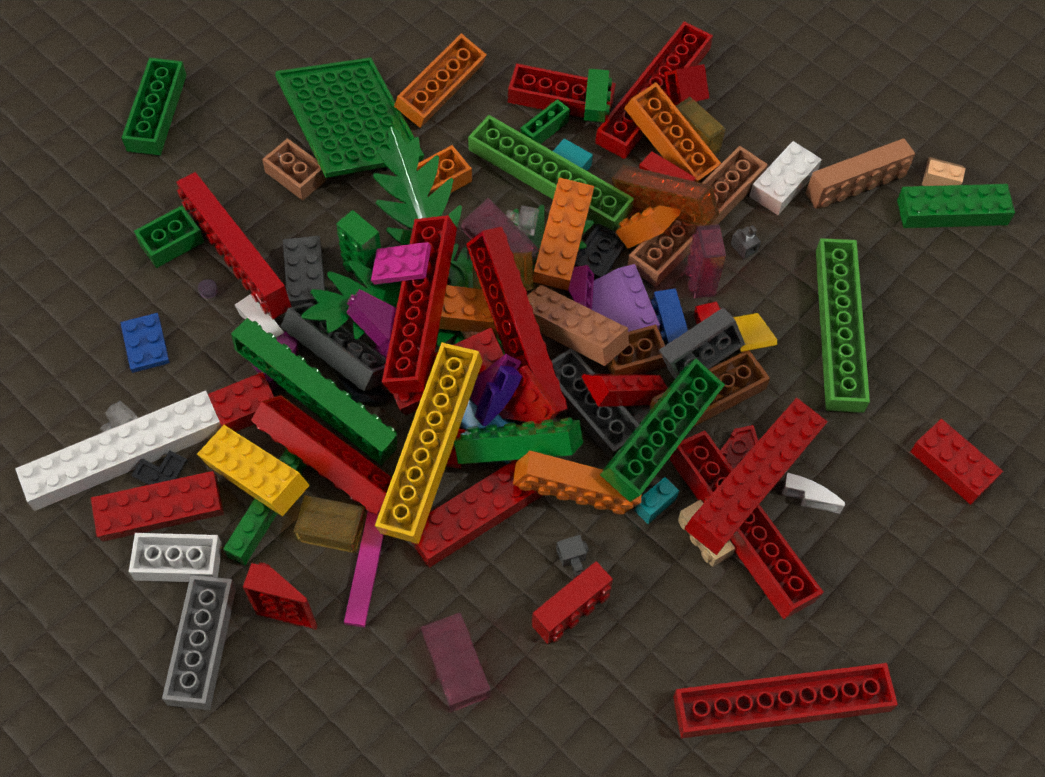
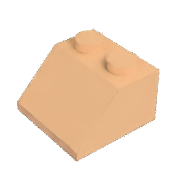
M928 157L922 186L961 185L966 168L962 165Z

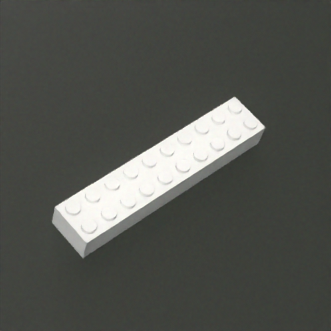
M203 391L15 469L26 500L32 509L36 511L135 470L141 459L151 463L166 457L169 450L175 453L209 439L222 426L207 392Z

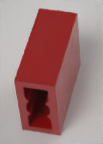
M705 64L664 72L668 98L675 106L709 99Z

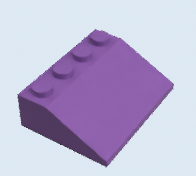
M635 264L617 268L594 280L593 311L627 327L628 332L655 324L659 330V321Z

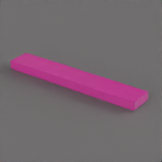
M367 513L344 619L345 625L365 627L384 539V534H380L375 527L379 514Z

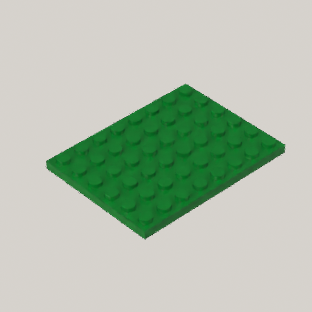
M372 58L281 70L275 73V77L325 178L387 167L377 153V149H390V126L397 130L406 144L415 138L401 112L394 107L395 101ZM420 148L419 161H420V160H423V158H424V154H423L421 148Z

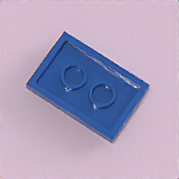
M158 313L120 322L132 373L170 363Z

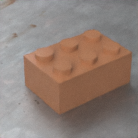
M288 138L262 159L265 172L302 201L328 179L325 178L317 160Z

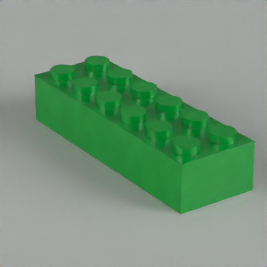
M149 58L122 135L126 151L161 155L187 76L183 61Z
M1008 184L902 187L897 198L903 228L1008 225L1015 214Z
M564 418L559 422H553L550 419L534 424V421L524 422L522 425L508 423L501 427H497L496 424L488 425L485 428L472 426L468 427L454 441L458 464L518 460L529 451L553 457L570 456L583 444L580 421L572 420V418Z

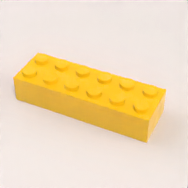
M225 425L197 453L209 468L282 517L310 486L298 471Z

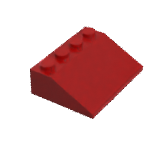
M251 563L243 589L256 615L316 630L317 623L307 598L271 568L270 565L266 563Z

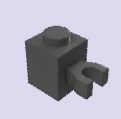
M753 225L750 228L738 229L733 234L731 245L743 260L759 250L761 241L755 235L757 230Z
M580 535L558 541L556 551L562 567L571 565L574 576L577 577L584 570L581 562L586 560V555L589 552L586 541H582Z

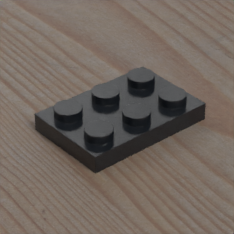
M598 223L585 241L587 247L578 251L574 267L588 265L594 273V278L598 279L609 273L626 248V245L615 231Z

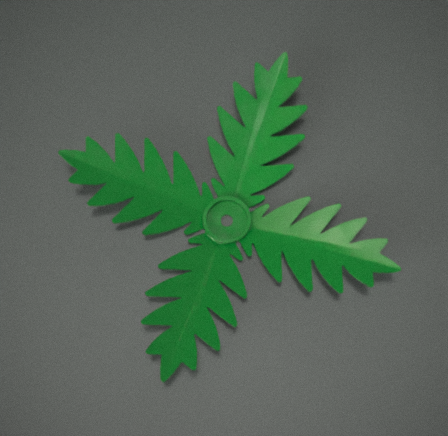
M390 126V149L378 148L377 153L396 176L374 173L373 178L389 194L403 203L377 200L376 204L394 220L412 230L414 219L442 215L451 193L453 178L448 179L428 197L436 177L439 156H434L417 171L420 155L419 138L415 137L410 143L406 144L397 130ZM461 205L449 214L456 227L461 216ZM540 205L533 213L520 239L519 210L517 208L514 209L503 226L510 250L514 255L515 264L520 271V278L528 281L533 280L535 266L531 262L536 263L545 231L544 205ZM489 220L482 231L493 229V221ZM586 220L583 234L594 224V221ZM387 227L386 232L402 246L410 244L411 230ZM583 241L580 242L579 250L587 247ZM454 244L448 276L451 280L450 286L482 289L481 285H479L480 282L471 257L469 256L467 260V248L463 247L457 262L453 260L459 244ZM349 260L348 265L364 286L348 277L329 271L327 276L342 295L330 291L312 289L311 294L318 304L306 310L301 318L313 321H326L327 332L332 333L350 318L347 314L349 307L347 301L351 294L355 295L360 289L397 308L402 281L374 285L371 281L373 270ZM352 319L354 338L358 340L365 332ZM439 329L436 345L440 347L441 343H446L457 333L459 335L454 344L465 340L461 331ZM500 338L497 339L500 346H502Z

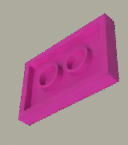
M425 242L377 249L371 281L375 285L426 278L431 250L430 244Z

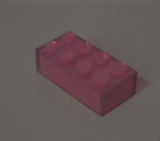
M487 198L462 221L460 229L472 240L483 230L502 227L507 235V241L510 250L513 252L517 269L521 272L537 257L540 249Z
M719 224L697 226L695 234L692 235L693 245H690V255H688V265L685 266L686 276H689L690 279L688 287L689 291L693 293V298L713 297L716 295L726 259Z
M461 612L422 626V636L450 712L491 697L490 687Z

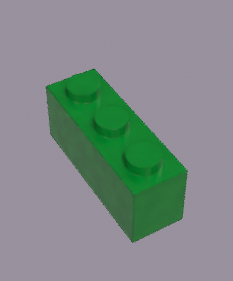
M589 69L584 121L605 122V115H609L610 105H607V102H610L611 91H608V88L612 86L609 70Z
M557 99L523 125L521 133L542 144L569 122L570 109Z

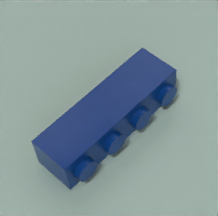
M676 288L654 292L653 299L650 302L660 324V335L664 344L667 345L687 332L688 328Z

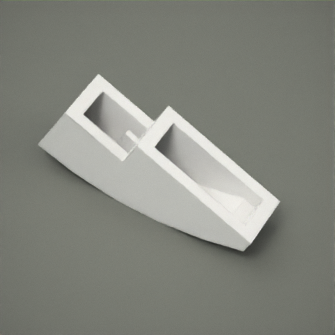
M251 295L235 304L241 317L244 319L249 318L252 322H258L266 333L270 332L276 338L284 333L269 314L265 315L260 304L256 303Z
M791 473L786 474L783 481L782 495L800 498V506L841 513L845 502L836 494L812 480Z

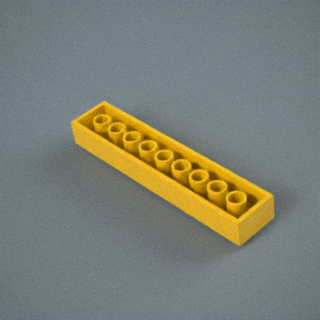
M441 343L375 524L380 534L419 544L483 362L479 351Z

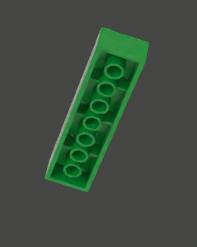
M694 359L685 366L601 472L600 476L629 502L639 497L725 384L700 361Z

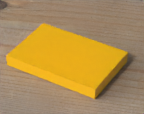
M758 313L733 317L745 342V345L739 348L740 352L777 345V338Z

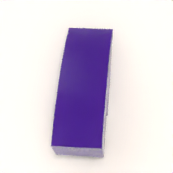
M500 365L494 383H486L474 415L482 426H487L503 410L516 391L522 375L514 367Z

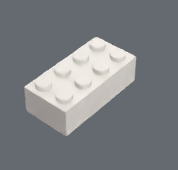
M792 141L753 183L749 197L779 215L810 181L812 173L819 169L822 159Z
M135 533L129 573L134 581L189 582L191 575L218 578L222 543L218 535Z

